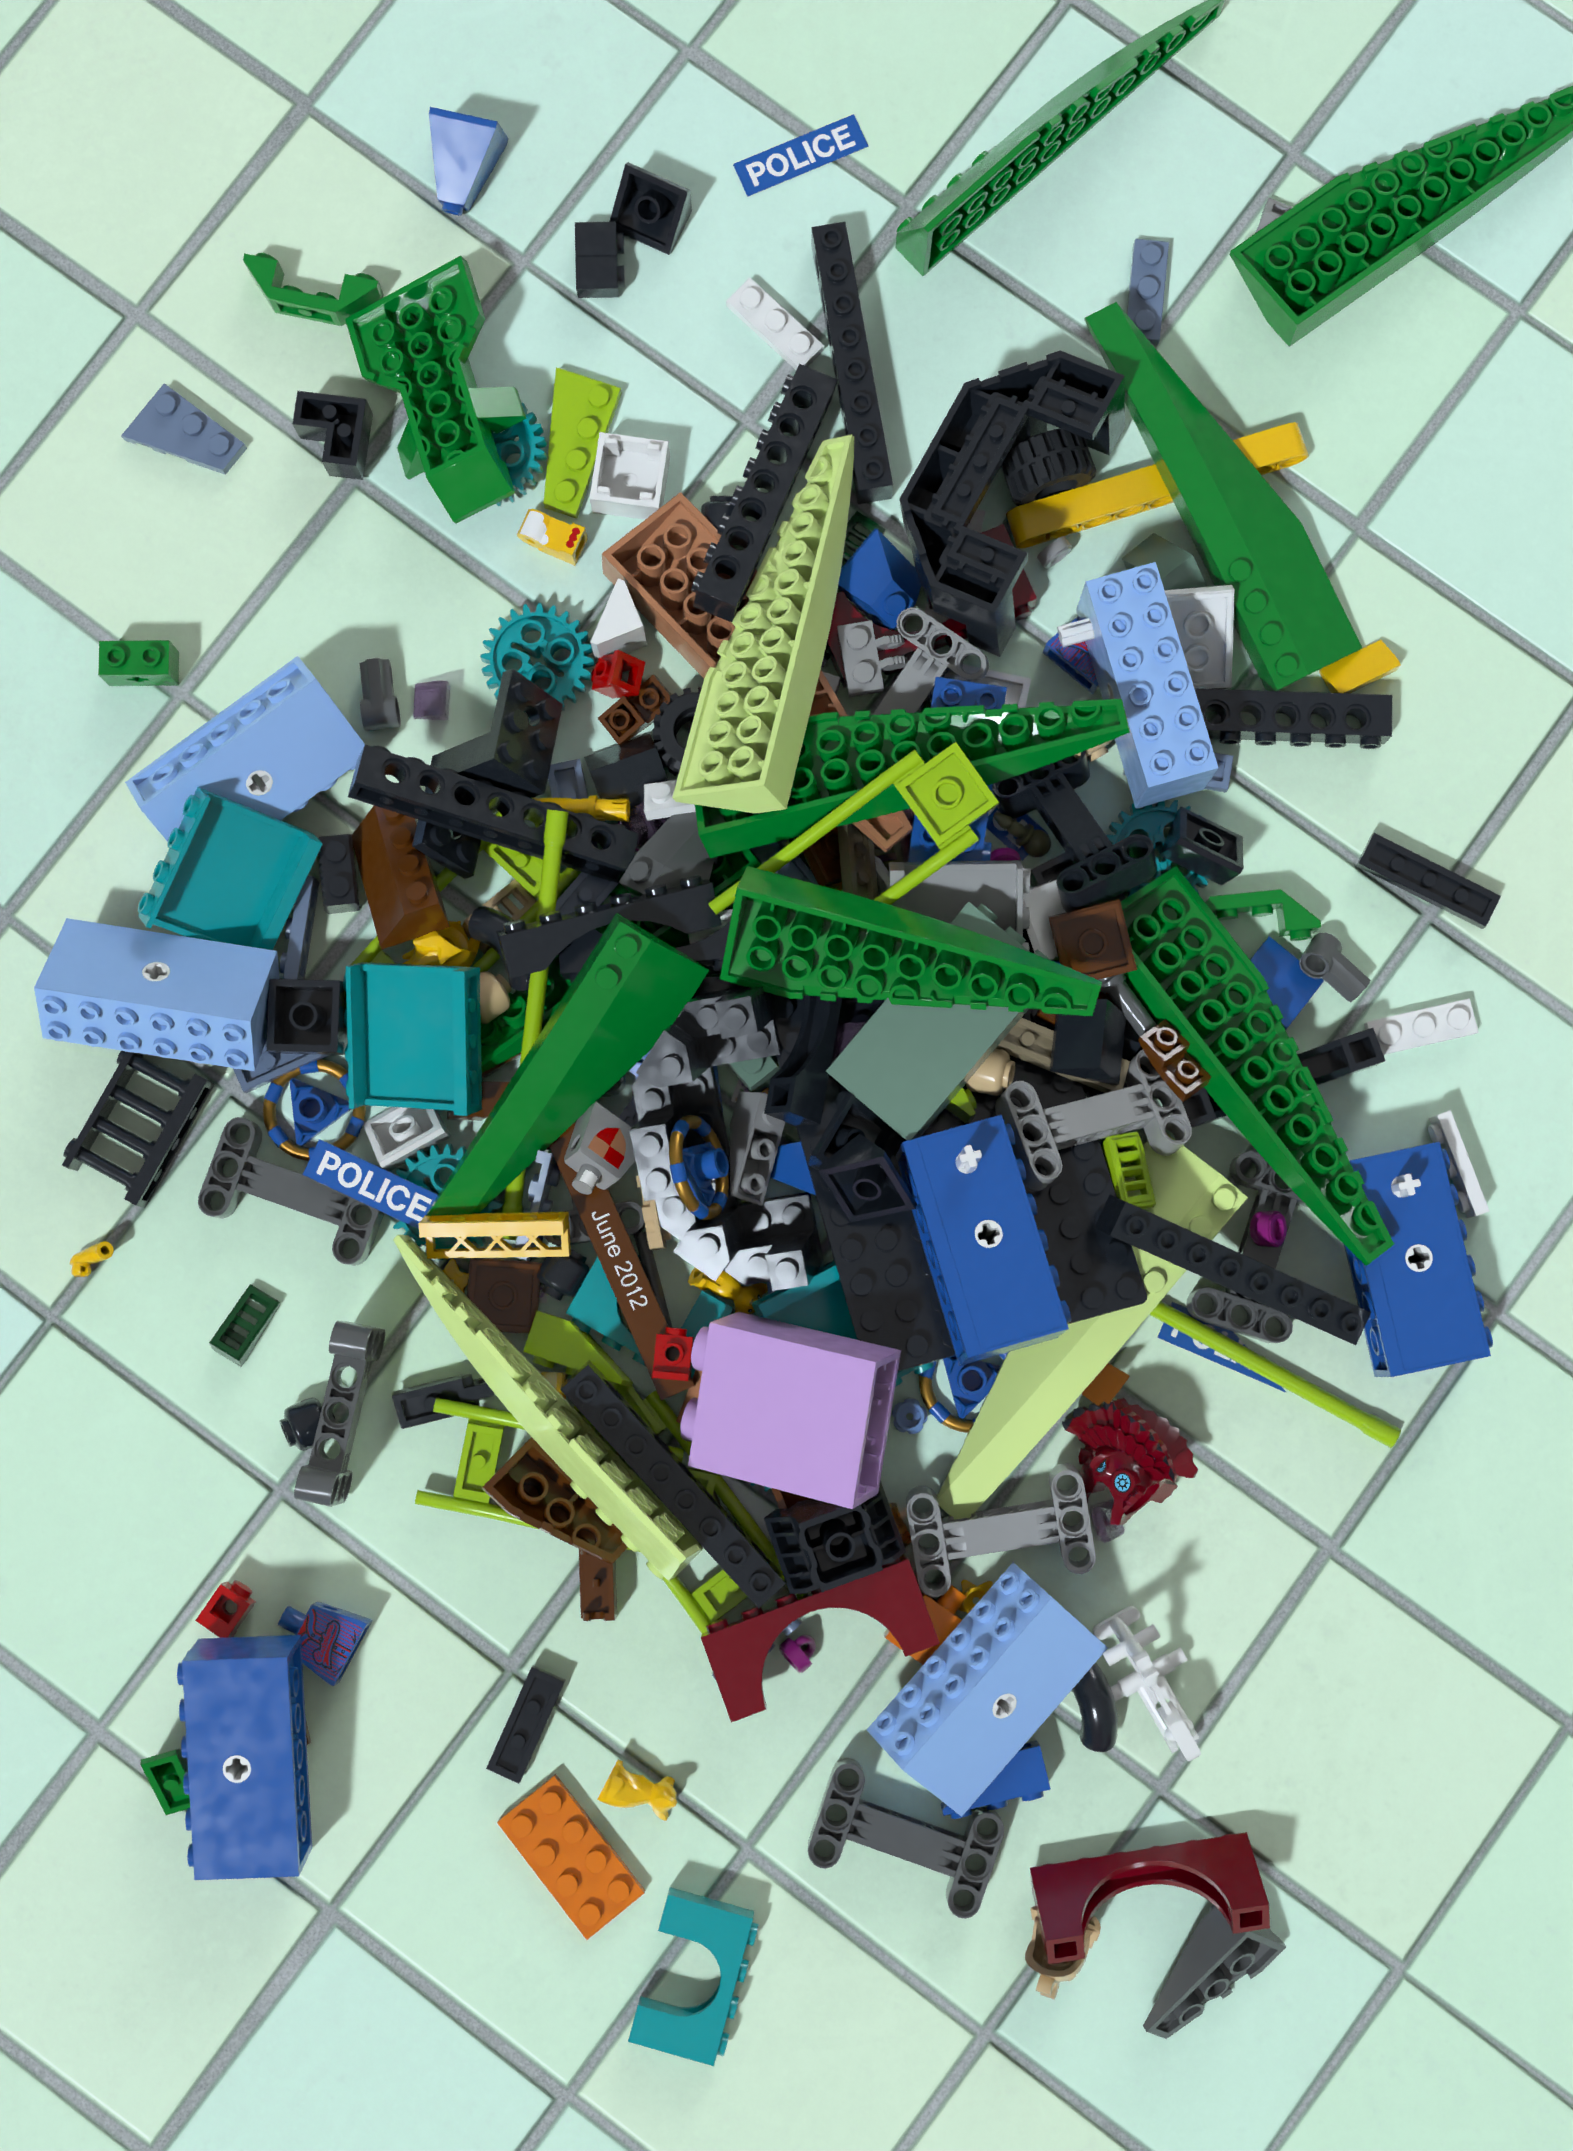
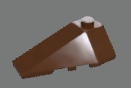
M532 1437L481 1488L507 1514L611 1565L628 1548L621 1539L623 1533L614 1524L609 1526L597 1515L595 1510L598 1507L589 1497L583 1499L573 1490L570 1485L572 1479Z

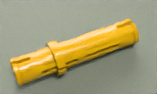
M590 795L589 798L581 799L532 798L541 802L556 803L562 809L571 812L590 814L599 821L628 822L630 817L629 799H599L597 795Z

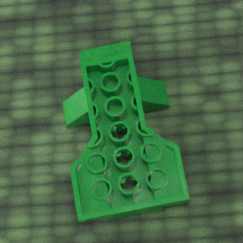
M461 255L345 318L362 377L368 382L401 393L409 419L397 447L405 477L410 480L425 472L428 482L450 518L456 524L515 494L507 465L499 458L491 430L498 434L527 419L518 390L514 386L477 388L468 357L486 319L468 262Z

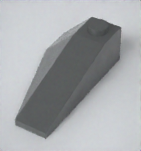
M696 812L672 815L637 852L619 881L633 897L646 894L645 889L655 885L666 884L667 889L680 886L681 879L700 875L702 880H710L713 865H717L719 856L709 857L698 834Z
M1212 1905L1209 1913L1196 1927L1144 2022V2029L1146 2032L1159 2037L1169 2038L1200 2016L1204 2011L1203 2004L1219 1996L1224 1999L1233 1991L1229 1986L1244 1975L1248 1974L1250 1979L1261 1973L1286 1948V1945L1269 1928L1233 1934L1226 1918L1215 1905Z

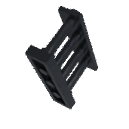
M121 1051L117 1058V1064L119 1065L77 1139L73 1138L65 1148L63 1154L65 1160L62 1166L78 1171L82 1163L126 1186L125 1190L128 1192L124 1199L136 1206L145 1208L215 1084L197 1074H194L192 1079L184 1080L143 1058L144 1054ZM137 1070L178 1092V1097L181 1099L175 1109L166 1111L126 1089L125 1087L134 1071ZM117 1101L160 1123V1127L163 1130L157 1141L153 1140L150 1143L108 1120ZM100 1132L143 1155L145 1162L139 1173L134 1172L132 1174L90 1151Z

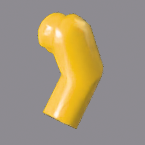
M106 1241L99 1242L73 1255L69 1263L72 1265V1275L74 1277L89 1276L91 1274V1264L106 1260L113 1255L114 1249L112 1244Z

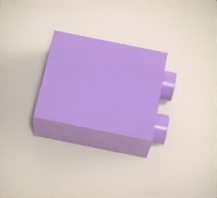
M736 1312L710 1322L709 1327H702L699 1330L691 1353L692 1367L695 1370L702 1371L699 1396L698 1398H692L688 1402L681 1420V1437L683 1440L691 1442L688 1466L854 1509L878 1494L901 1350L742 1312Z

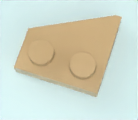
M636 1176L637 1187H641L639 1176ZM642 1194V1213L649 1249H666V1240H672V1234L660 1226L655 1200L644 1201Z

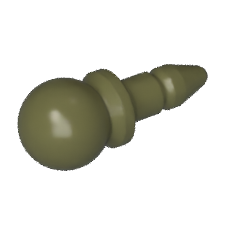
M998 812L994 813L993 817L999 826L1004 830L1007 829V832L1016 837V844L1023 846L1028 855L1042 857L1048 853L1051 847V839L1045 831L1034 830V826L1031 824H1027L1024 827L1009 815Z

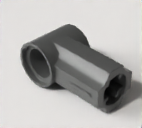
M373 658L359 663L363 700H360V712L364 730L400 727V710L397 697L394 696L391 662L389 659Z
M1328 933L1316 934L1299 960L1301 970L1309 977L1315 979L1323 978L1343 998L1352 1002L1367 988L1371 980L1341 954L1342 946L1335 936Z

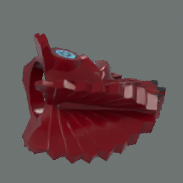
M1124 1397L1112 1400L1110 1404L1104 1402V1405L1100 1406L1091 1404L1088 1408L1085 1406L1076 1408L1073 1411V1418L1062 1422L1065 1431L1078 1436L1079 1441L1086 1445L1085 1448L1080 1449L1078 1458L1079 1464L1082 1465L1080 1475L1084 1482L1087 1505L1090 1494L1104 1491L1106 1486L1114 1498V1505L1111 1510V1525L1125 1524L1150 1501L1163 1503L1178 1487L1175 1483L1177 1477L1195 1478L1198 1472V1468L1193 1462L1194 1454L1188 1448V1441L1180 1436L1179 1428L1170 1426L1167 1418L1158 1417L1154 1411L1144 1410L1138 1404L1129 1405Z

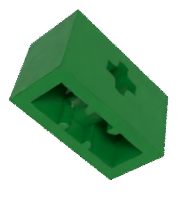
M169 640L99 641L98 675L109 686H179V651Z

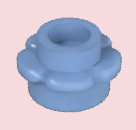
M908 1398L903 1403H897L893 1408L892 1416L895 1419L893 1424L902 1433L907 1431L909 1434H916L923 1429V1423L927 1421L928 1414L925 1407L920 1406L918 1400ZM908 1413L913 1414V1418L911 1420H908L906 1418V1415Z

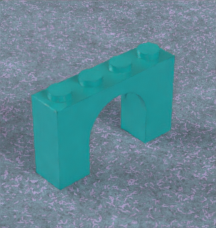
M597 1257L566 1314L573 1317L571 1322H574L581 1331L589 1334L592 1328L603 1334L601 1342L613 1349L620 1351L622 1346L635 1352L632 1359L646 1367L631 1331L622 1320L618 1301ZM701 1291L681 1329H687V1337L696 1338L702 1327H709L710 1322L731 1315L734 1308ZM692 1367V1373H691L692 1379H693L694 1373H695V1371H696L693 1367Z
M672 1887L669 1888L658 1931L688 1939L706 1947L717 1960L721 1979L711 1997L703 2003L692 2007H678L640 1996L628 2042L714 2066L717 2055L724 2056L729 2038V2033L723 2032L727 2018L734 2019L739 1997L733 1995L737 1981L744 1982L749 1960L743 1959L746 1944L754 1945L759 1926L758 1923L753 1922V1910Z

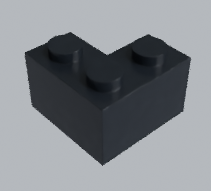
M297 391L292 424L300 439L325 442L322 463L329 476L363 480L373 413L367 399Z

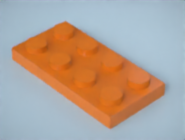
M556 1774L497 1821L498 1825L586 1940L645 1893V1889Z

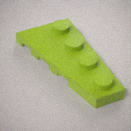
M556 367L543 502L545 509L578 518L594 472L599 433H608L622 394L621 388Z

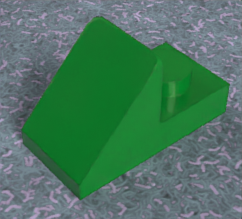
M181 1749L141 1759L140 1765L165 1815L190 1808L189 1794L185 1795L183 1789V1779L185 1772L188 1771L187 1758L182 1757Z

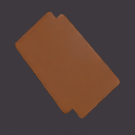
M1108 1363L1082 1392V1395L1097 1406H1100L1103 1401L1110 1404L1130 1376Z

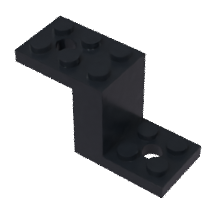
M515 669L507 670L502 675L491 731L433 755L430 766L440 769H452L461 776L473 780H486L495 787L507 791L523 792L529 798L542 795L546 791L563 704ZM425 787V793L433 794L431 789ZM455 797L458 803L468 805L464 799ZM489 808L492 813L498 811L496 809ZM418 820L412 847L463 879L474 876L481 840L453 831L452 838L449 829Z

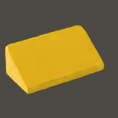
M1379 640L1320 669L1319 673L1330 693L1351 694L1397 671L1401 664L1386 644Z

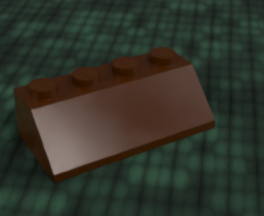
M373 806L353 832L352 842L378 941L383 950L424 936L430 932L448 928L450 925L431 859L412 847L418 819Z

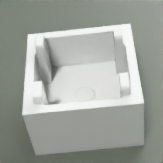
M600 432L590 492L592 512L645 520L661 508L664 503L670 463L669 441Z

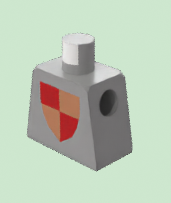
M598 1102L593 1103L576 1121L564 1157L565 1164L577 1172L572 1186L578 1192L586 1195L591 1194L595 1186L605 1190L616 1183L636 1161L629 1132L632 1127Z

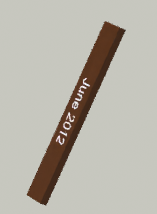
M575 1122L549 1147L662 1401L695 1386L692 1377L691 1381L652 1378L656 1334H665V1327H669L609 1189L603 1190L595 1186L592 1193L586 1195L578 1192L572 1186L577 1172L565 1164L564 1157L576 1124ZM674 1346L668 1348L666 1356L670 1361H675L679 1358L680 1352L678 1348Z

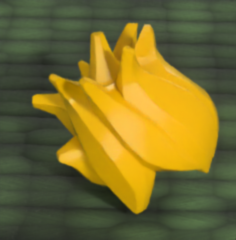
M448 921L450 927L415 938L413 940L415 948L402 956L403 959L408 960L402 964L470 967L477 955L481 941L475 940L472 937L468 940L461 921Z

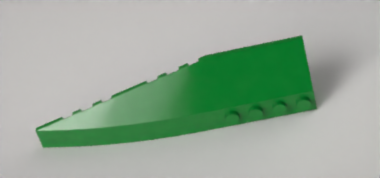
M1206 0L1165 22L1102 61L1057 94L989 153L983 151L973 161L972 168L964 175L962 173L955 175L948 183L947 189L940 196L933 195L923 205L922 211L915 218L908 217L897 228L895 248L922 276L926 275L1217 19L1221 14L1225 0Z
M1573 86L1550 94L1548 99L1534 103L1532 101L1521 105L1519 110L1507 115L1501 113L1490 117L1489 121L1478 126L1472 124L1425 142L1423 147L1408 152V150L1399 152L1394 155L1393 159L1380 164L1374 162L1363 166L1362 171L1351 175L1345 173L1337 176L1232 249L1229 255L1267 323L1289 347L1499 197L1573 138Z
M1117 302L1085 317L1084 320L1108 369L1125 376V404L1214 585H1232L1234 588L1233 624L1265 690L1278 691L1362 649L1302 523Z
M1122 699L1074 701L1070 706H1056L1054 702H1041L1039 707L1019 708L1018 704H1002V709H985L984 705L925 708L921 713H908L905 709L891 710V714L871 715L870 711H855V716H839L838 712L810 716L787 809L749 813L695 805L698 834L710 858L799 837L913 750H916L923 762L927 763L955 742L988 786L1060 761L1130 733ZM892 784L836 827L910 809L895 785Z
M1175 866L1120 902L1137 970L1126 973L1127 978L1125 981L1157 1025L1166 1019L1190 1043L1187 1053L1211 1076L1208 1085L1204 1088L1238 1130L1306 1206L1367 1266L1394 1245L1391 1236L1374 1202L1368 1200L1362 1188L1364 1181L1359 1171L1354 1172L1346 1155L1348 1148L1343 1138H1338L1332 1127L1331 1122L1334 1120L1308 1067H1303L1297 1055L1299 1048L1294 1038H1289L1281 1022L1284 1017L1278 1005L1273 1006L1267 993L1269 987L1264 977L1178 867Z

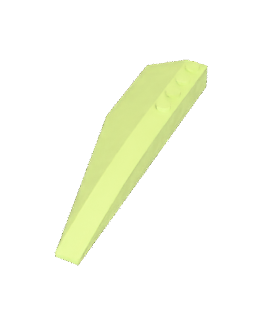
M852 434L822 441L805 475V479L808 482L805 488L796 493L791 503L794 510L788 521H782L777 531L780 538L775 547H769L746 593L749 601L741 611H737L732 621L735 629L729 641L723 640L717 651L720 659L716 667H709L703 681L672 797L676 802L749 813L787 809L824 658L839 584L853 475L854 436Z
M1167 1134V1136H1168L1169 1138H1171L1172 1140H1175L1173 1137H1171L1169 1134ZM1148 1139L1143 1144L1156 1202L1154 1207L1145 1208L1144 1210L1213 1240L1248 1197L1222 1174L1185 1146H1182L1170 1156H1163L1157 1154L1151 1148ZM1128 1162L1124 1167L1131 1166L1130 1162ZM1135 1176L1124 1178V1181H1136ZM1140 1190L1129 1191L1127 1194L1128 1197L1141 1195ZM1132 1246L1147 1293V1300L1143 1304L1068 1324L1069 1329L1056 1339L1008 1352L994 1379L995 1382L988 1396L985 1397L980 1412L937 1494L939 1507L950 1516H953L954 1519L970 1518L971 1514L975 1513L1089 1386L1186 1272V1269Z
M397 1235L393 1241L428 1301L458 1346L495 1395L540 1447L572 1479L570 1485L573 1490L583 1499L589 1497L598 1507L595 1510L597 1515L609 1526L614 1524L623 1533L621 1539L625 1545L633 1552L639 1550L649 1560L646 1563L649 1570L659 1579L665 1577L670 1581L675 1578L704 1549L701 1544L634 1470L434 1261L427 1259V1254L409 1235Z

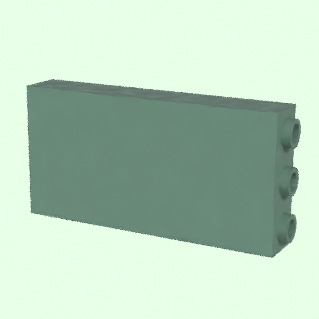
M968 902L950 923L1028 951L1022 946L1026 940L1010 926L1004 931L994 923L998 917L982 903L976 908ZM1038 949L1035 951L1034 954L1050 960ZM887 998L826 1072L907 1141L919 1138L1029 1008L1024 1009L1023 1012L1008 1011V1007L987 1006L986 1010L971 1009L970 1005L953 1004L952 1008L892 1005L889 998Z

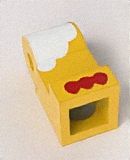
M528 509L517 533V537L523 542L574 566L588 540L585 527L573 522L568 524L535 509Z

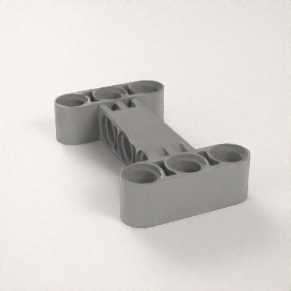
M907 608L897 618V629L905 639L918 648L873 715L891 714V710L905 709L908 713H920L932 696L936 677L944 678L949 669H951L968 681H978L988 672V659L978 648L918 608ZM913 615L920 616L923 620L921 631L916 634H908L905 629L906 620ZM941 635L950 636L952 640L951 650L946 654H938L934 649V642ZM977 655L980 657L981 668L977 673L967 674L964 672L963 661L967 656Z
M1143 1049L1130 1061L1125 1079L1128 1088L1047 1109H1042L1034 1087L1024 1081L1011 1083L1000 1095L995 1104L997 1116L1002 1115L1004 1123H1009L1013 1129L1015 1145L1011 1146L1015 1158H1020L1024 1164L1026 1180H1023V1184L1028 1189L1034 1191L1043 1190L1058 1177L1063 1167L1058 1152L1061 1149L1144 1128L1151 1148L1157 1154L1163 1156L1172 1155L1188 1142L1192 1135V1128L1183 1103L1155 1070ZM1140 1064L1146 1066L1150 1074L1144 1072ZM1010 1097L1018 1099L1022 1104V1108L1015 1106ZM1153 1097L1160 1100L1162 1107L1154 1102ZM1165 1129L1173 1133L1175 1140L1167 1136ZM1023 1130L1030 1132L1034 1137V1141L1025 1138ZM1035 1164H1039L1042 1167H1044L1047 1175L1045 1176L1040 1174L1037 1171Z
M1069 1463L1058 1464L1051 1470L1049 1485L1052 1500L977 1511L971 1514L970 1518L954 1519L953 1516L941 1517L939 1501L933 1489L927 1486L913 1488L906 1498V1509L918 1583L921 1590L931 1597L944 1595L949 1590L951 1574L948 1560L1059 1543L1063 1562L1070 1572L1075 1574L1089 1572L1096 1562V1554L1084 1482L1079 1470ZM1061 1476H1073L1076 1479L1074 1487L1069 1490L1059 1489L1057 1481ZM919 1498H927L932 1502L933 1506L928 1512L919 1513L913 1508V1503ZM1069 1511H1077L1081 1513L1082 1518L1078 1524L1068 1526L1062 1522L1064 1515ZM924 1534H933L939 1540L932 1548H924L918 1541ZM1077 1546L1088 1550L1083 1560L1073 1561L1068 1557L1069 1552ZM938 1569L944 1574V1578L939 1583L934 1584L924 1578L925 1574L929 1570Z

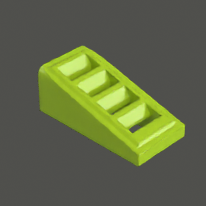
M1130 1132L1108 1136L1101 1144V1148L1116 1197L1142 1209L1154 1207L1156 1205L1139 1133ZM1130 1162L1131 1166L1121 1167V1163ZM1134 1176H1135V1178H1136V1181H1130V1182H1125V1181H1124V1178L1134 1177ZM1140 1190L1141 1195L1128 1197L1127 1192Z

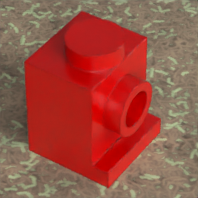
M615 650L614 654L598 658V662L591 672L592 690L612 699L621 698L622 696L639 695L646 662L620 650ZM630 671L627 683L621 681L623 672Z
M665 1327V1334H656L652 1378L691 1381V1353L695 1337H687V1329ZM674 1346L678 1348L680 1355L677 1360L670 1361L666 1356L668 1348Z
M234 1580L232 1584L227 1581L221 1583L195 1621L219 1638L234 1637L237 1629L256 1603V1601L250 1598V1595L253 1593L252 1590L237 1580ZM228 1600L236 1603L237 1610L235 1613H229L226 1610Z

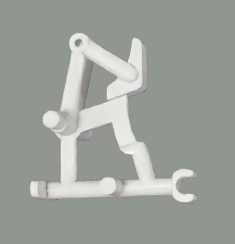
M1129 1606L1093 1628V1634L1099 1640H1104L1115 1634L1120 1642L1102 1653L1109 1667L1128 1657L1135 1669L1134 1672L1118 1680L1117 1684L1110 1687L1114 1700L1116 1702L1124 1696L1127 1698L1138 1691L1171 1752L1178 1751V1745L1186 1760L1192 1761L1201 1755L1200 1749L1195 1740L1199 1739V1736L1195 1731L1193 1722L1188 1719L1165 1678V1675L1174 1671L1175 1667L1188 1661L1182 1649L1178 1648L1168 1655L1164 1654L1151 1662L1146 1650H1143V1647L1159 1639L1161 1636L1154 1624L1133 1635L1127 1626L1136 1622L1140 1617V1613L1136 1607ZM1159 1701L1161 1707L1156 1710V1704Z

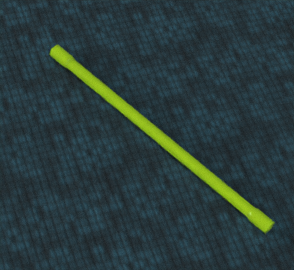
M547 809L544 831L545 847L536 921H540L539 915L556 911L562 850L566 839L569 812ZM549 966L546 970L530 974L520 1065L542 1032ZM526 1169L506 1187L501 1213H523L522 1200ZM503 1236L502 1238L517 1240L518 1236Z
M1160 1301L1149 1314L1357 1427L1364 1434L1392 1448L1397 1442L1401 1433L1400 1428L1374 1414H1369L1172 1306Z

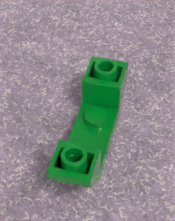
M244 253L243 261L251 277L274 312L278 314L343 326L346 324L345 318L382 299L384 296L379 281L364 273H357L356 276L344 275L339 300L333 295L324 292H318L316 295L304 293L301 289L290 285H285L281 288L285 274L278 260L265 253H257L256 256Z
M1281 889L1210 896L1205 902L1220 921L1238 918V913L1252 912V917L1272 915L1273 910L1276 909L1279 937L1290 936V941L1312 938L1311 933H1315L1321 928V921Z

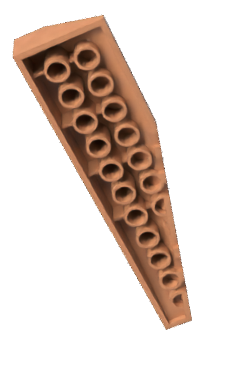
M680 492L602 553L603 574L614 586L618 578L625 581L636 609L705 678L709 667H716L720 659L717 651L723 640L729 641L735 626L727 620L693 607L696 593L691 591L692 584L698 571L705 573L708 564L704 562L708 548L711 542L718 544L721 535L717 534L718 530ZM757 570L755 571V573H754V575H753V577H752V580H751V582H750V584H749V586H748V589H749V587H750V585H751V583H752V581H753V579H754V577H755V575H756V573H757ZM725 573L717 574L719 577L723 579L731 578L729 575ZM746 593L738 611H741L749 601ZM820 670L809 717L831 712H838L839 716H848L822 670ZM903 810L853 823L884 852L890 850L913 829Z

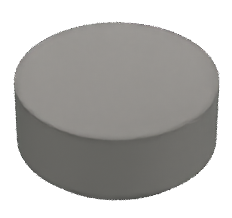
M1062 536L1046 546L1038 554L1037 559L1044 568H1050L1070 553L1072 545L1065 536Z

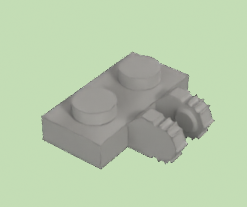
M872 620L837 626L849 697L884 692L881 672L903 668L908 661L905 656H894L879 661L878 651L898 648L904 644L903 636H883L875 640Z

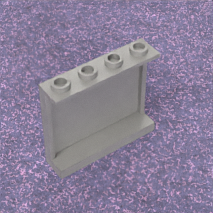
M1021 860L950 861L892 905L951 923L968 902L976 908L982 903L998 917L994 923L1005 931L1010 926L1023 937V929H1029L1030 926L1029 907H1023V893H1030V872L1023 871ZM889 862V888L923 862ZM1024 942L1022 946L1029 951V942Z

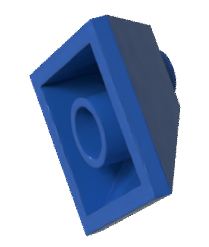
M874 529L841 568L838 589L844 591L846 597L869 620H872L876 625L890 630H895L897 627V618L903 610L914 607L921 588L915 567L878 529Z

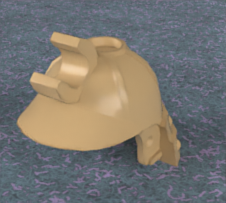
M1033 1906L1030 1908L1032 1920H1034L1033 1935L1025 1952V1961L1034 1971L1041 1974L1036 1991L1040 1992L1042 1996L1055 2000L1059 1983L1073 1980L1081 1971L1089 1948L1092 1949L1094 1941H1097L1101 1926L1098 1919L1093 1916L1085 1933V1959L1048 1965L1036 1907Z

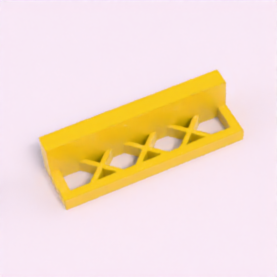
M569 1212L425 1215L418 1223L419 1238L425 1237L427 1259L569 1257L571 1254ZM561 1235V1247H548L538 1236ZM490 1236L493 1241L487 1248H477L467 1237ZM526 1236L529 1240L523 1247L513 1248L502 1237ZM435 1237H455L458 1240L451 1249H436ZM533 1242L537 1247H529V1246H530L531 1243ZM496 1243H498L502 1248L493 1247ZM463 1244L466 1248H458V1246Z

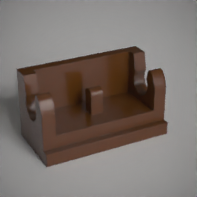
M579 1549L581 1619L583 1621H591L593 1619L615 1621L617 1618L616 1561L611 1565Z

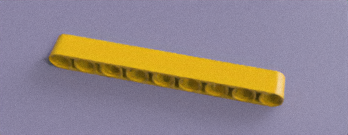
M1296 422L1283 424L1233 440L1261 475L1291 467L1309 457L1300 428ZM1153 464L1020 505L1008 511L1006 517L1016 547L1022 549L1174 502L1156 465Z

